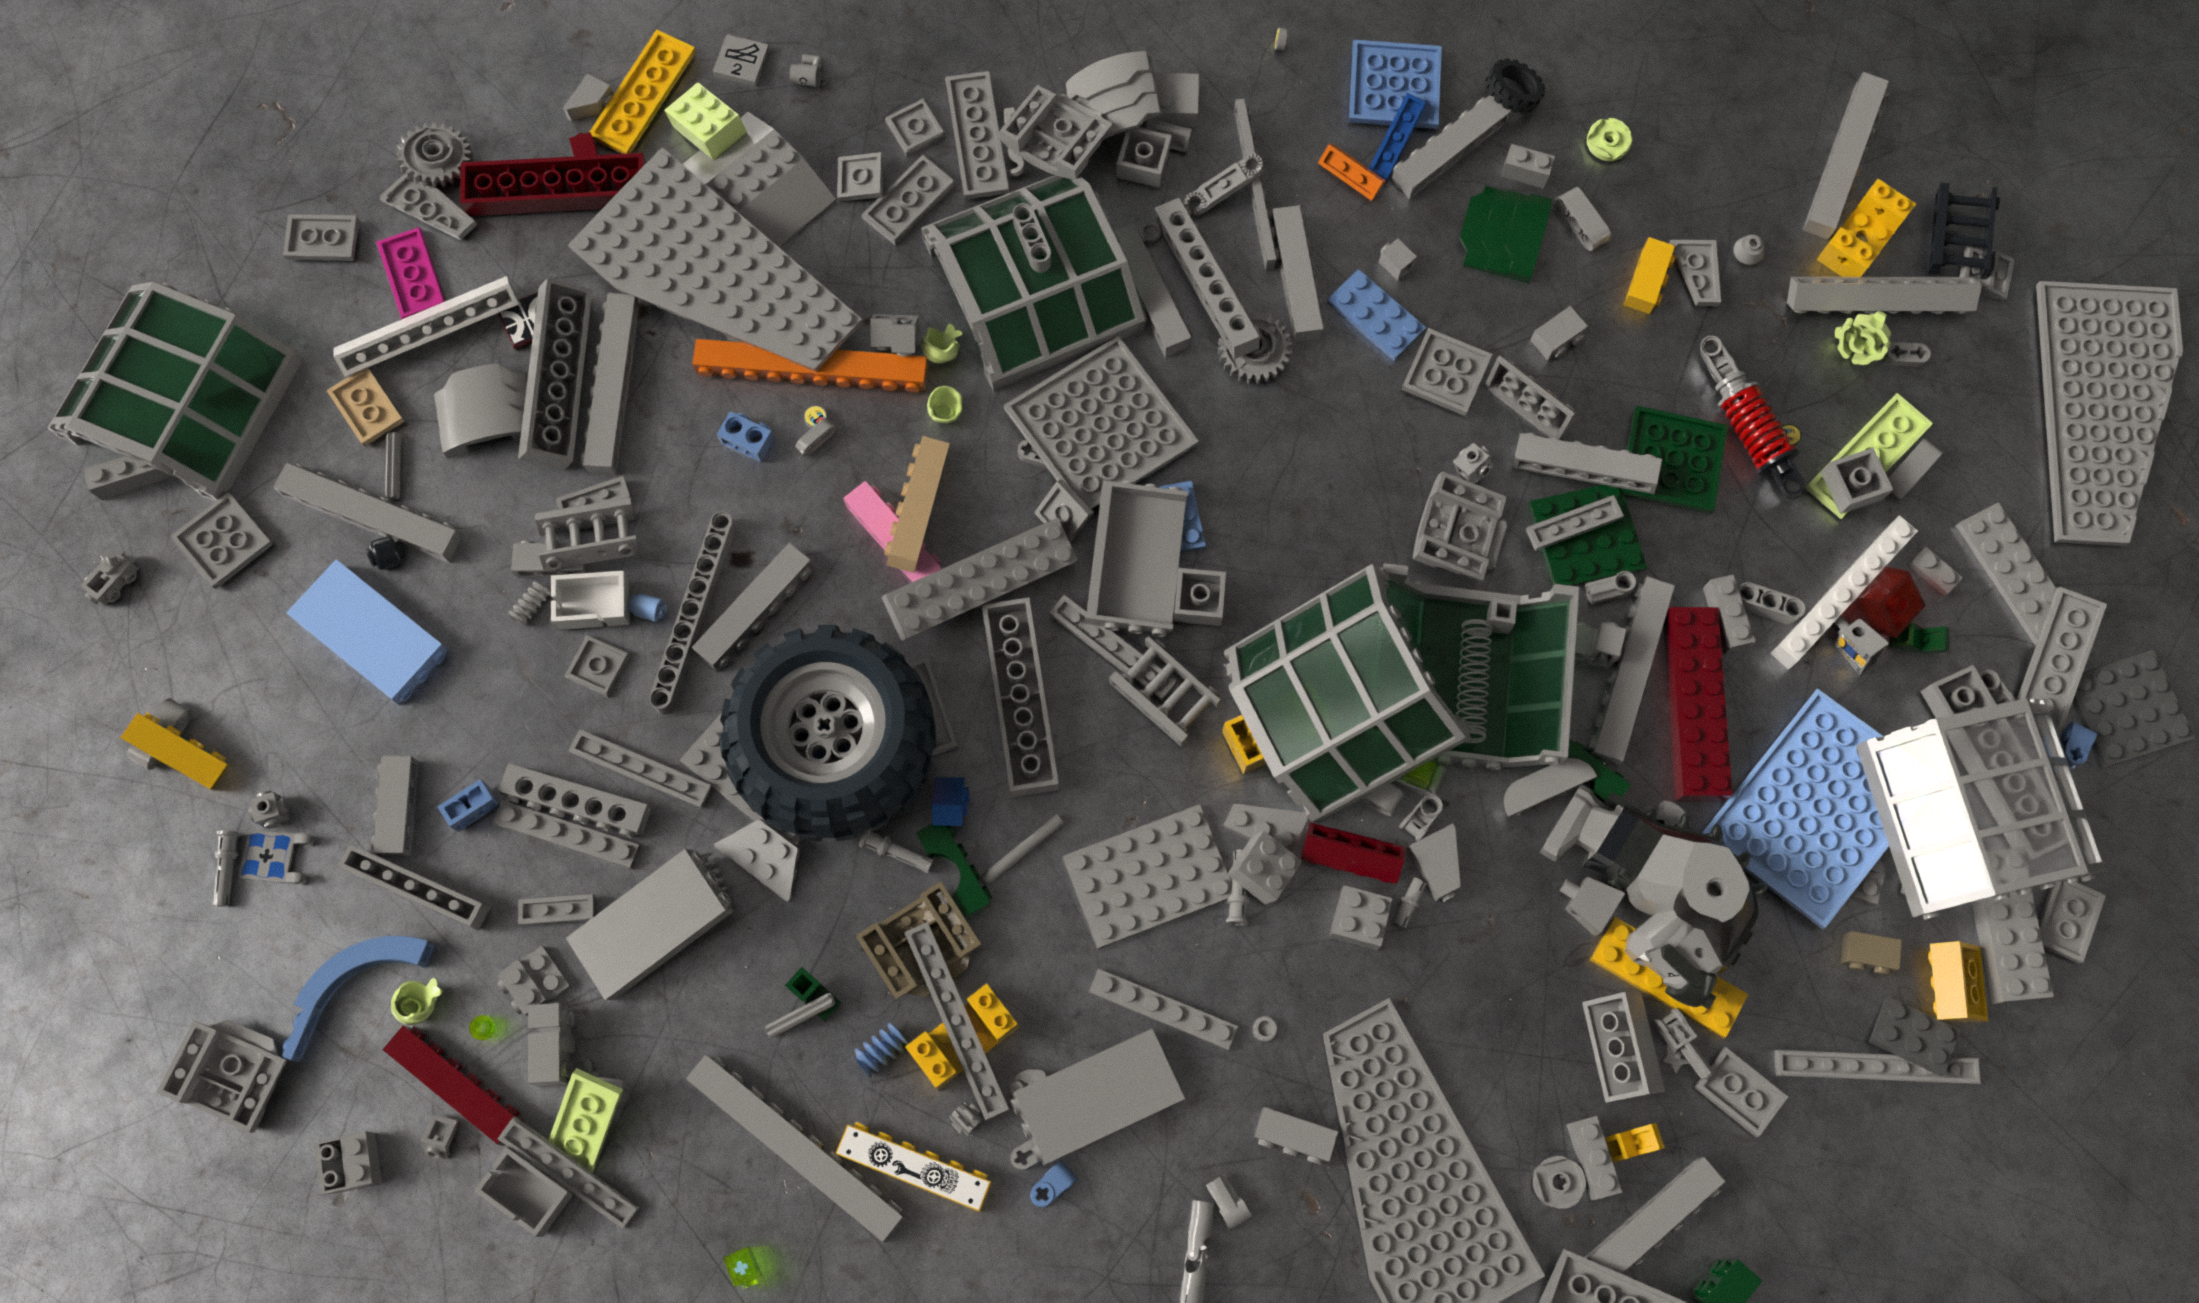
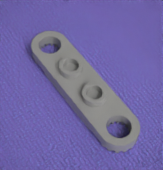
M1257 154L1247 155L1238 163H1234L1201 185L1196 191L1189 193L1186 199H1184L1183 205L1188 206L1192 216L1203 214L1262 175L1265 169L1264 161ZM1251 162H1258L1256 170H1247ZM1196 199L1201 200L1199 208H1190L1192 201Z

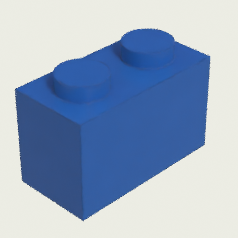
M935 777L932 799V825L962 826L963 816H968L970 796L969 787H965V777Z

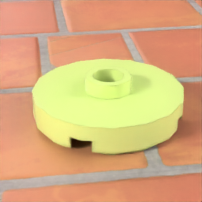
M1615 118L1596 121L1591 126L1587 135V146L1590 152L1595 157L1604 161H1615L1623 158L1628 153L1632 144L1629 127L1624 122Z

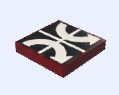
M538 292L518 300V305L498 313L515 351L532 344Z

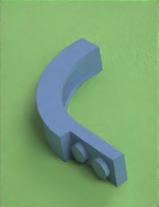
M407 936L377 937L354 944L327 960L306 982L294 1003L295 1006L303 1009L294 1019V1029L291 1036L284 1042L282 1057L296 1062L301 1061L326 1003L348 979L365 969L387 963H407L425 968L435 944Z

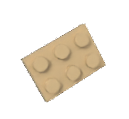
M368 367L355 372L326 390L364 447L405 422Z

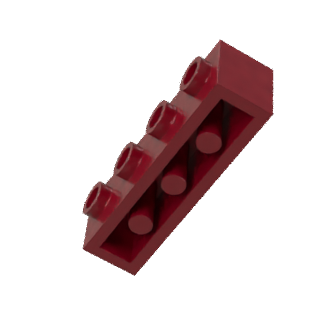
M1309 822L1303 843L1301 860L1311 864L1328 866L1335 870L1352 872L1362 877L1367 876L1379 879L1385 883L1397 884L1405 861L1406 847Z

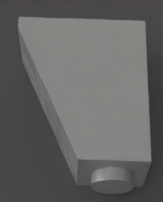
M1451 824L1411 844L1407 848V852L1420 876L1428 884L1427 888L1435 902L1440 899L1446 902L1457 896L1455 892L1461 887L1456 828L1454 824Z

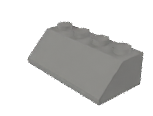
M1641 991L1622 992L1582 1002L1605 1102L1665 1092Z

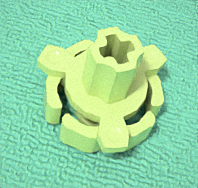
M1877 311L1875 314L1871 313L1870 315L1858 314L1855 320L1848 318L1842 327H1836L1835 338L1839 339L1838 350L1842 357L1845 359L1849 358L1853 351L1855 354L1852 358V363L1867 365L1874 360L1884 359L1891 345L1889 339L1892 334L1884 323L1887 315L1881 311Z

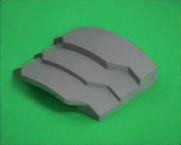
M1146 51L1123 53L1100 60L1082 69L1066 82L1069 98L1089 109L1100 112L1102 118L1113 123V127L1102 140L1117 133L1137 128L1144 121L1162 115L1152 59Z
M1037 85L1001 128L999 134L1000 140L1007 147L1032 165L1059 177L1076 179L1087 166L1088 159L1099 147L1102 139L1113 127V123L1102 118L1100 112L1075 102L1065 94H1055Z
M493 363L464 369L451 374L444 388L434 393L440 428V441L446 458L470 453L469 445L511 435L516 442L520 441L527 388V375L525 372H511L500 364Z
M1442 471L1434 482L1422 514L1414 545L1413 560L1434 568L1438 566L1482 582L1486 571L1496 567L1501 543L1507 528L1506 520L1502 514L1507 497Z
M224 1020L211 1026L193 1021L156 1093L179 1103L189 1104L226 1120V1123L249 1133H254L266 1111L265 1106L287 1060L278 1056L274 1039L233 1021Z

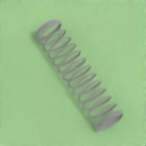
M1471 619L1466 620L1461 625L1463 630L1461 638L1463 641H1461L1460 645L1463 649L1460 650L1462 658L1459 660L1461 667L1458 671L1461 675L1458 678L1460 685L1457 687L1460 692L1457 695V699L1460 702L1456 705L1459 710L1456 712V716H1458L1459 712L1473 715L1463 717L1465 719L1475 718L1484 720V722L1467 721L1468 724H1474L1469 725L1473 727L1469 733L1480 734L1483 737L1471 738L1465 742L1477 743L1486 739V728L1478 725L1485 724L1487 720L1478 716L1488 713L1486 709L1479 708L1488 705V702L1479 698L1489 695L1487 691L1480 690L1488 688L1489 684L1480 680H1486L1490 677L1483 671L1490 669V666L1485 663L1489 662L1491 658L1484 654L1490 653L1491 649L1484 645L1491 644L1492 642L1487 636L1493 633V626L1485 620ZM1468 624H1483L1490 627V629L1482 627L1467 629L1464 626ZM1466 632L1473 637L1464 638L1463 635ZM1475 638H1482V639H1487V640H1489L1490 642H1488V643H1474V642H1470V641H1468V640H1469V639H1475ZM1465 641L1473 645L1463 647L1462 644ZM1482 647L1489 649V651L1475 652L1467 648ZM1465 650L1474 654L1463 656L1462 652ZM1483 656L1487 657L1488 660L1477 661L1466 657ZM1462 659H1465L1475 663H1468L1463 665L1461 661ZM1468 665H1483V666H1487L1488 668H1487V669H1472V668H1469V667H1466V666H1468ZM1464 667L1473 672L1462 673L1461 669ZM1467 674H1484V675H1486V676H1488V677H1486V678H1473V677H1469V676H1466V675H1467ZM1463 676L1472 680L1462 683L1460 679ZM1466 683H1484L1487 686L1473 687L1466 685ZM1463 685L1472 689L1461 691L1460 686ZM1466 692H1483L1486 695L1474 696L1466 694ZM1463 694L1472 698L1460 700L1459 696ZM1476 700L1483 701L1486 704L1476 705L1466 703L1465 701ZM1463 703L1473 707L1460 709L1459 704ZM1476 709L1485 711V713H1469L1464 710Z

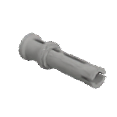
M871 829L864 831L859 843L861 848L865 846L878 852L879 856L887 855L927 874L934 861L933 858L892 841L889 835L883 836L871 831Z
M220 830L216 834L219 836L218 850L214 853V856L218 860L212 906L229 907L234 860L238 858V853L236 852L237 838L240 837L241 833Z
M1242 849L1234 850V863L1243 851ZM1232 879V891L1227 900L1230 907L1229 918L1226 919V924L1231 926H1247L1246 912L1247 905L1250 903L1249 897H1247V890Z

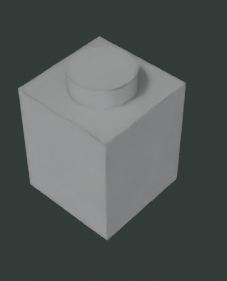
M1396 239L1392 244L1388 242L1381 249L1379 263L1398 281L1414 267L1417 256L1404 243Z
M1492 599L1487 610L1486 619L1493 626L1492 632L1510 634L1515 624L1516 601Z

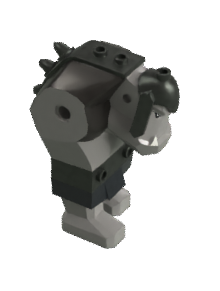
M1581 784L1539 853L1555 862L1575 844L1586 849L1587 853L1583 867L1592 869L1600 878L1607 881L1608 886L1623 891L1636 909L1652 916L1628 935L1625 946L1627 955L1633 962L1647 966L1662 977L1663 983L1666 985L1665 993L1687 1006H1703L1709 1009L1716 998L1712 994L1717 982L1715 974H1721L1730 965L1734 966L1741 955L1738 951L1742 944L1746 945L1754 933L1751 929L1759 914L1757 898L1767 889V885L1764 882L1753 884L1748 881L1745 867L1750 862V852L1744 851L1738 856L1733 854L1731 849L1725 845L1723 830L1718 824L1714 825L1711 833L1704 834L1693 830L1694 828L1690 826V818L1685 813L1681 815L1679 823H1676L1675 826L1660 824L1657 822V811L1655 809L1644 813L1614 792L1603 803L1595 796L1591 789Z

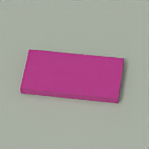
M420 227L376 241L401 319L446 301Z

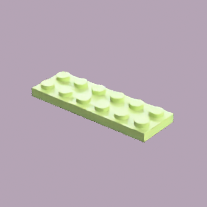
M1896 393L1830 462L1874 448L1886 473L1933 423ZM1821 472L1805 487L1840 519L1848 513L1840 514Z

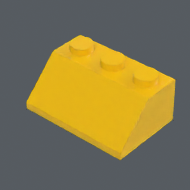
M1961 941L1930 944L1931 951H1929L1928 958L1933 970L1931 986L1935 991L1933 1009L1937 1015V1020L1947 1022H1989L1981 946Z

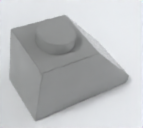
M587 73L563 109L570 121L600 115L614 94L609 84Z

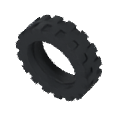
M1509 58L1498 60L1485 78V87L1489 89V95L1495 98V102L1502 104L1503 108H1509L1514 113L1526 114L1527 112H1533L1546 93L1544 91L1545 84L1542 83V78L1536 75L1537 72L1534 69L1528 68L1527 64H1521L1515 59L1513 61ZM1503 78L1512 79L1519 83L1526 90L1527 94L1518 93L1511 89Z

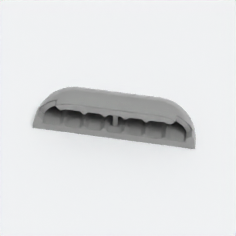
M1568 758L1563 763H1560V765H1550L1513 782L1508 787L1504 796L1505 811L1509 818L1515 814H1518V816L1577 790L1581 784L1594 780L1597 775L1589 764L1580 759Z

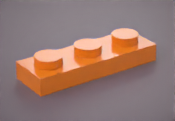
M1333 143L1327 146L1318 164L1371 201L1376 198L1386 181Z

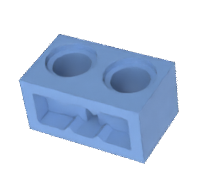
M730 411L716 434L720 443L762 462L774 441L771 428L764 423L759 422L756 424L750 421L751 419L743 413L735 414ZM734 428H742L738 433H732ZM755 437H762L760 442H752Z
M479 779L437 807L448 825L455 831L460 832L497 808L500 803L489 785Z

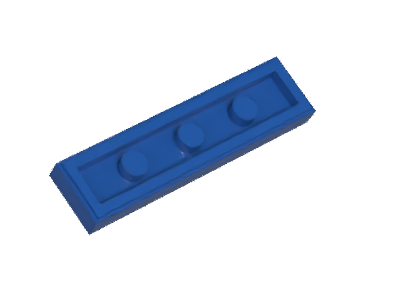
M1409 93L1404 97L1369 167L1370 170L1386 180L1385 183H1387L1427 104L1426 101Z

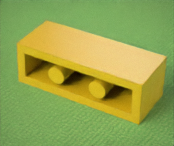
M1650 237L1647 239L1632 278L1624 306L1648 314L1651 313L1654 306L1658 308L1663 294L1659 293L1661 287L1665 288L1669 275L1666 274L1667 268L1671 269L1676 255L1672 254L1674 245Z

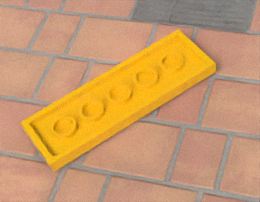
M656 29L590 130L594 141L621 154L631 153L695 55V47Z
M1613 917L1590 961L1670 1008H1677L1685 1017L1719 1037L1726 1038L1749 994L1716 976L1717 982L1712 991L1716 998L1709 1009L1703 1006H1687L1665 993L1666 985L1663 983L1662 977L1647 966L1633 962L1625 952L1627 937L1636 928L1617 917Z

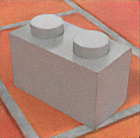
M1511 144L1501 177L1544 189L1550 176L1555 156Z
M1569 306L1536 329L1530 341L1548 361L1554 356L1556 358L1560 357L1566 352V347L1572 343L1577 345L1585 337L1584 333L1588 326L1574 309Z

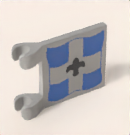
M248 830L239 879L305 885L307 881L306 875L290 872L295 844L313 846L315 837L305 833L294 834Z

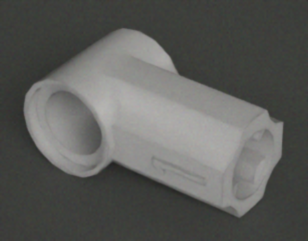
M1622 571L1616 576L1586 583L1585 589L1588 601L1591 604L1614 598H1626L1634 589L1636 578L1632 573ZM1618 581L1627 583L1628 588H1621L1618 585Z
M1225 1174L1206 1185L1207 1190L1220 1209L1218 1210L1220 1216L1230 1231L1252 1218L1246 1204L1241 1197H1238Z

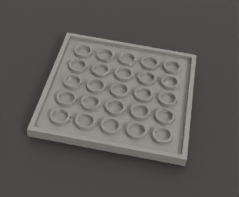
M1116 336L1004 405V410L1057 481L1063 479L1092 511L1100 506L1103 480L1120 483L1122 481H1133L1137 484L1197 446L1199 442L1119 336Z

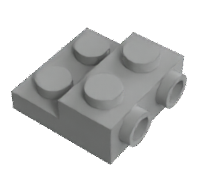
M544 946L539 947L524 959L516 960L497 974L500 978V981L497 982L498 986L504 994H511L514 999L511 1005L519 1015L523 1013L528 1016V1005L549 1004L571 988V985Z

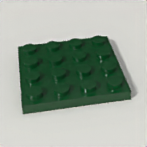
M1636 405L1633 411L1627 451L1638 455L1650 454L1662 459L1654 494L1621 488L1620 492L1628 496L1712 514L1715 509L1728 425Z
M1599 485L1529 501L1528 506L1534 524L1612 495L1615 496L1624 515L1618 521L1542 548L1553 586L1555 584L1579 586L1616 576L1622 571L1636 573L1647 569L1624 493L1620 492L1621 488Z

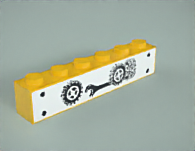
M855 1122L854 1127L847 1125L836 1151L837 1155L981 1212L992 1184L991 1181L987 1180V1174L974 1170L973 1174L963 1171L964 1165L950 1160L949 1165L939 1161L940 1155L930 1151H926L925 1155L916 1152L917 1146L905 1141L901 1145L893 1143V1137L885 1133L879 1132L878 1136L868 1133L870 1128Z

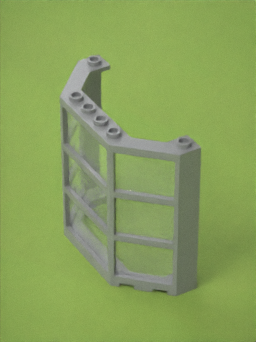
M2029 698L1939 717L1915 726L1913 729L1910 726L1891 732L1892 734L1879 738L1875 737L1856 745L1912 917L1923 915L1924 920L1938 917V911L1989 897H1993L1994 901L2010 898L2009 893L2015 891L2018 896L2034 892L2032 887L2039 886L2041 890L2056 887V882L2061 880L2064 885L2080 881L2079 878H2081L2082 882L2097 879L2096 873L2106 871L2046 700L2039 701V699L2030 700Z

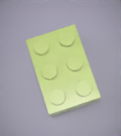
M696 83L664 110L672 126L712 160L719 157L747 133L740 116L700 83Z

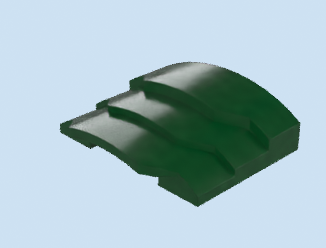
M1488 186L1484 187L1483 193L1470 197L1459 237L1467 251L1463 266L1529 284L1544 237L1552 199L1532 193L1528 196L1510 190L1503 191Z

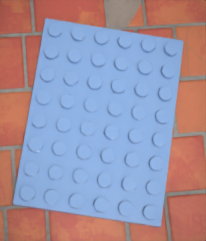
M1817 688L1702 833H1711L1714 825H1720L1724 834L1723 841L1733 854L1738 856L1744 851L1750 852L1751 859L1745 867L1746 872L1759 882L1766 883L1767 888L1821 929H1825L1886 851L1889 844L1856 745L1866 740L1883 736ZM1898 746L1877 752L1892 797L1936 784L1941 780L1938 775ZM1928 795L1894 804L1902 829Z

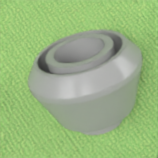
M1748 235L1738 239L1733 248L1737 260L1746 265L1759 263L1765 254L1763 240L1756 235Z

